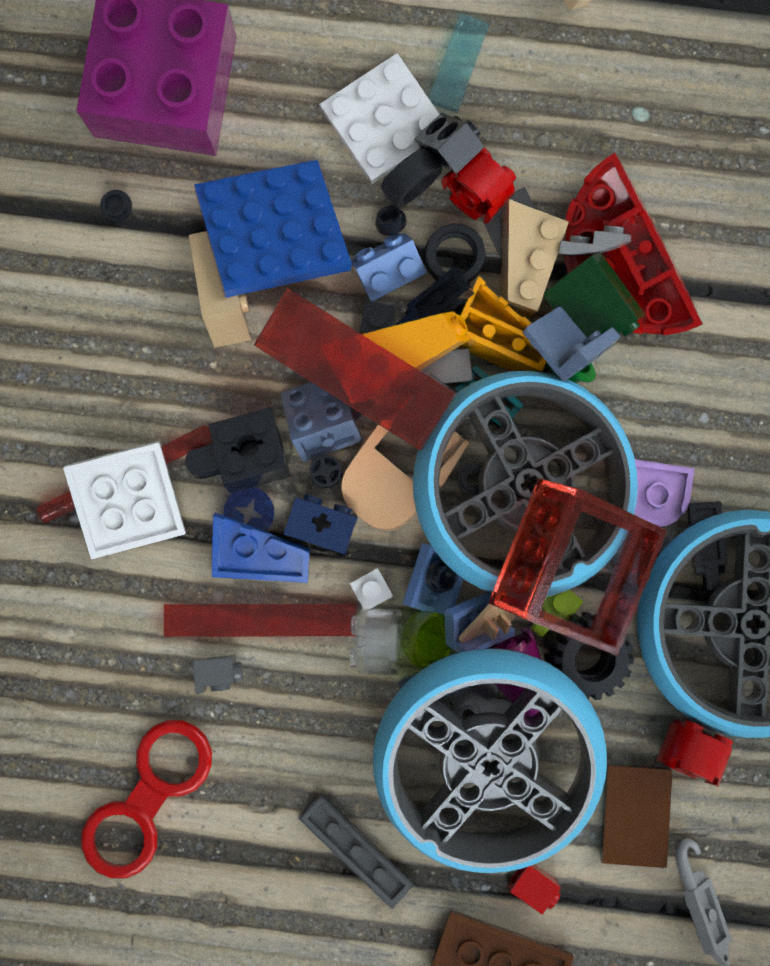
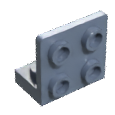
M561 307L554 309L523 330V334L530 341V344L541 354L563 382L598 359L621 338L613 327L602 335L597 330L587 338Z
M335 373L281 393L291 441L303 462L363 441L360 430L351 413L346 392Z

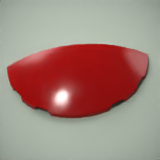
M614 152L593 168L585 177L584 184L576 198L571 200L565 221L569 222L565 233V241L570 242V236L590 237L589 244H593L594 231L603 232L604 226L623 227V234L631 235V242L601 254L646 314L638 320L641 326L633 331V333L671 335L703 325L661 235L625 168ZM595 254L564 255L568 274Z

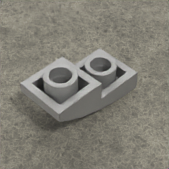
M604 226L603 232L594 231L593 244H589L590 237L570 236V242L561 241L559 254L591 255L611 251L631 242V235L623 234V227Z
M469 349L451 351L405 380V389L420 388L431 373L444 384L472 381Z

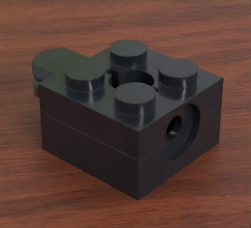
M271 407L208 424L213 443L191 449L187 452L185 458V465L188 471L196 479L202 480L221 474L223 485L229 494L291 477L277 421Z

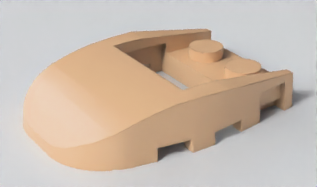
M412 397L383 420L363 440L342 474L340 490L345 504L350 509H353V512L368 525L378 530L392 531L399 529L417 516L413 495V480L375 449L393 427L391 423ZM455 431L443 454L441 463L444 465L440 469L439 477L440 490L469 446V441Z

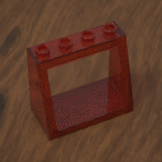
M538 478L488 603L525 620L618 656L646 583L650 578V573L662 547L667 530L581 489ZM581 511L629 531L590 630L541 610Z

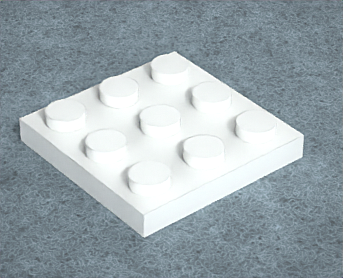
M398 53L319 104L321 111L371 184L390 173L406 157L421 149L414 138L439 115Z
M160 441L64 465L63 470L91 559L186 533Z

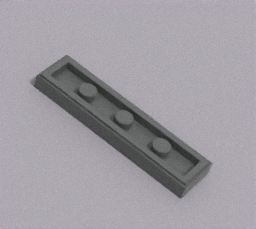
M322 793L299 816L298 819L391 909L414 886V882Z

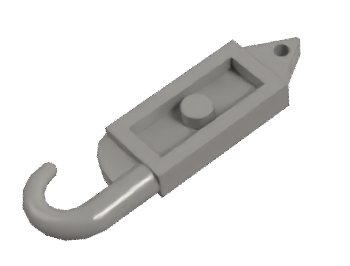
M682 839L677 845L675 860L685 888L683 894L696 928L697 937L701 942L705 955H711L720 966H729V942L732 938L710 877L707 878L706 874L702 871L692 872L687 857L689 847L693 849L696 855H700L701 850L693 839Z

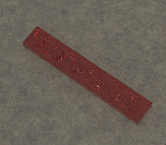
M164 604V637L356 636V604Z

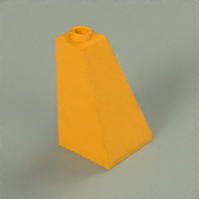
M453 311L327 343L321 348L352 404L382 396L463 345L470 338L466 333L468 328L465 321Z

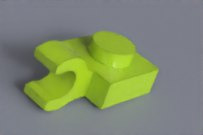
M570 589L552 596L543 597L537 605L544 612L530 629L539 637H543L555 621L559 622L561 619L568 621L569 615L575 613L584 601Z

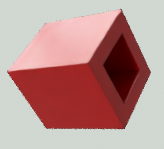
M536 864L516 870L507 882L512 894L542 915L547 908L552 909L556 905L561 895L559 892L561 886L557 879Z

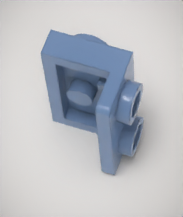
M406 233L388 236L384 239L383 244L375 248H365L355 255L356 258L351 260L352 267L356 271L370 301H374L427 274L413 240Z
M422 543L402 604L445 618V610L455 606L463 578L456 574L455 585L447 592L436 593L431 591L426 584L427 571L434 562L442 559L431 545Z
M487 592L445 610L447 646L460 653L476 649H486L515 636V629L513 627H510L507 634L503 633L500 627H497L499 631L495 639H491L484 633L464 643H460L458 637L497 594Z

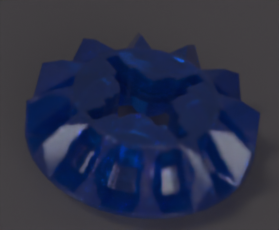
M252 487L234 492L228 497L223 509L224 516L245 523V515L241 511L236 510V508H248L252 504L253 499H255L254 510L259 515H262V518H250L246 524L263 531L269 529L274 520L275 508L270 497L265 492Z

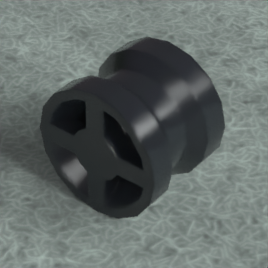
M321 455L311 463L309 469L310 476L319 487L331 488L341 480L342 468L338 460L333 456Z

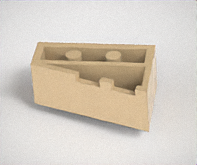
M509 199L502 208L501 296L509 302L508 306L517 314L530 318L538 312L560 249V243L563 240L569 222Z
M207 232L189 235L202 318L214 348L250 341L251 337L246 312L250 311L246 294L225 298Z

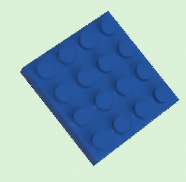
M318 160L194 184L225 298L351 271L352 263Z

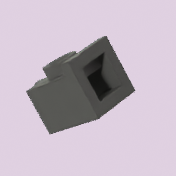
M235 655L199 658L193 661L196 694L205 692L207 690L206 686H210L211 691L229 690L230 684L243 681L241 662H236Z

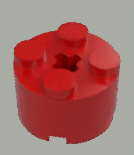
M484 147L457 174L449 171L442 178L441 184L444 190L449 187L452 192L449 199L462 213L475 221L482 217L484 218L483 223H489L514 195L515 188L513 182L516 180V176L510 168L506 166L501 167L493 160L490 152Z
M674 719V722L670 723L656 760L663 762V765L694 779L702 777L705 779L704 783L719 787L733 750L731 748L733 741L718 734L713 736L702 733L704 728L691 721L685 720L682 722Z

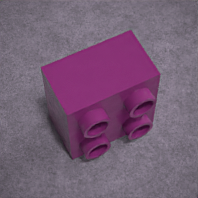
M96 0L76 110L92 135L96 138L217 156L237 38L228 4L204 0Z

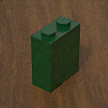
M601 253L589 257L543 295L553 310L561 307L587 338L597 330L602 335L612 327L618 334L622 333L626 337L641 326L638 320L646 315Z

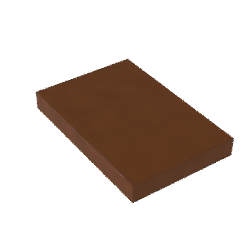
M607 764L600 859L602 864L667 868L672 769Z

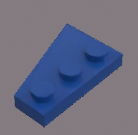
M216 512L214 513L212 577L308 583L310 548Z

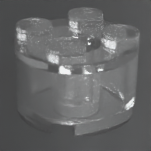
M361 609L359 615L352 616L351 632L352 635L357 636L356 648H351L350 653L351 668H357L359 674H400L401 668H395L396 660H402L403 624H397L396 616H402L401 610Z

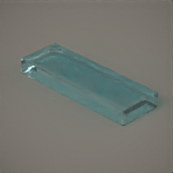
M460 13L429 97L433 105L458 113L490 23Z

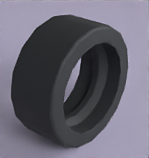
M428 149L417 150L391 170L383 180L381 190L395 207H402L416 199L429 188L442 172V167Z
M452 223L440 227L431 235L426 245L425 264L429 274L437 281L447 273L437 262V249L446 239L453 237L461 238L468 242L474 254L471 266L463 272L468 282H472L479 275L485 261L486 250L482 238L474 229L464 224Z

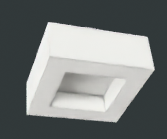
M378 568L350 583L365 612L393 597Z

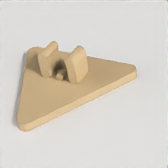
M505 589L501 590L458 637L460 643H464L484 633L491 639H495L499 631L497 627H500L503 633H508L512 625L511 621L515 618L509 594Z

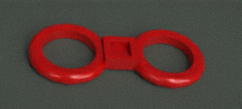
M166 720L152 726L142 736L136 750V767L141 777L140 781L126 801H112L98 807L87 818L81 832L82 852L86 862L97 873L111 879H126L141 873L151 863L157 850L158 832L153 822L154 817L168 797H182L196 791L206 781L211 770L212 749L207 736L197 726L183 720ZM168 733H179L188 737L195 744L199 753V765L195 774L190 779L181 783H169L160 779L153 772L150 764V751L154 742L159 737ZM113 815H125L134 819L141 827L144 835V847L141 854L134 861L127 864H113L106 861L99 854L95 845V833L99 824L105 818Z

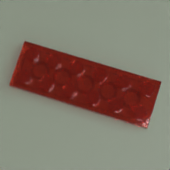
M288 288L254 343V346L418 450L423 449L457 394Z

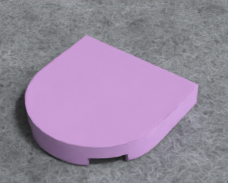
M635 459L638 491L634 518L640 523L651 527H663L676 522L688 509L695 468Z

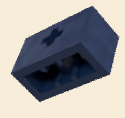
M307 494L304 495L303 500L295 498L284 535L346 554L358 519L351 516L353 509L335 504L334 509L321 506L322 499ZM322 514L327 515L326 520L331 523L330 529L323 528L322 532H318V526L313 524L314 518L320 519Z

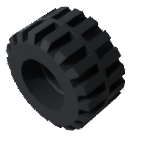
M582 612L581 616L576 613L570 614L568 622L561 619L557 622L560 626L559 629L555 631L552 628L549 632L552 640L545 642L544 647L549 653L544 654V661L570 678L588 700L590 696L594 700H601L603 693L610 697L615 694L613 688L617 686L621 689L625 685L622 682L624 676L630 677L632 671L628 669V664H634V657L629 654V652L633 651L632 644L626 640L628 636L624 631L598 614L592 615L589 612ZM599 640L601 643V656L598 662L590 669L576 670L575 657L580 647L589 641Z

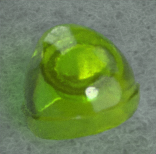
M431 611L418 612L412 615L403 625L401 634L402 650L410 662L418 668H426L434 662L447 657L450 653L451 648L446 645L445 616L443 614Z

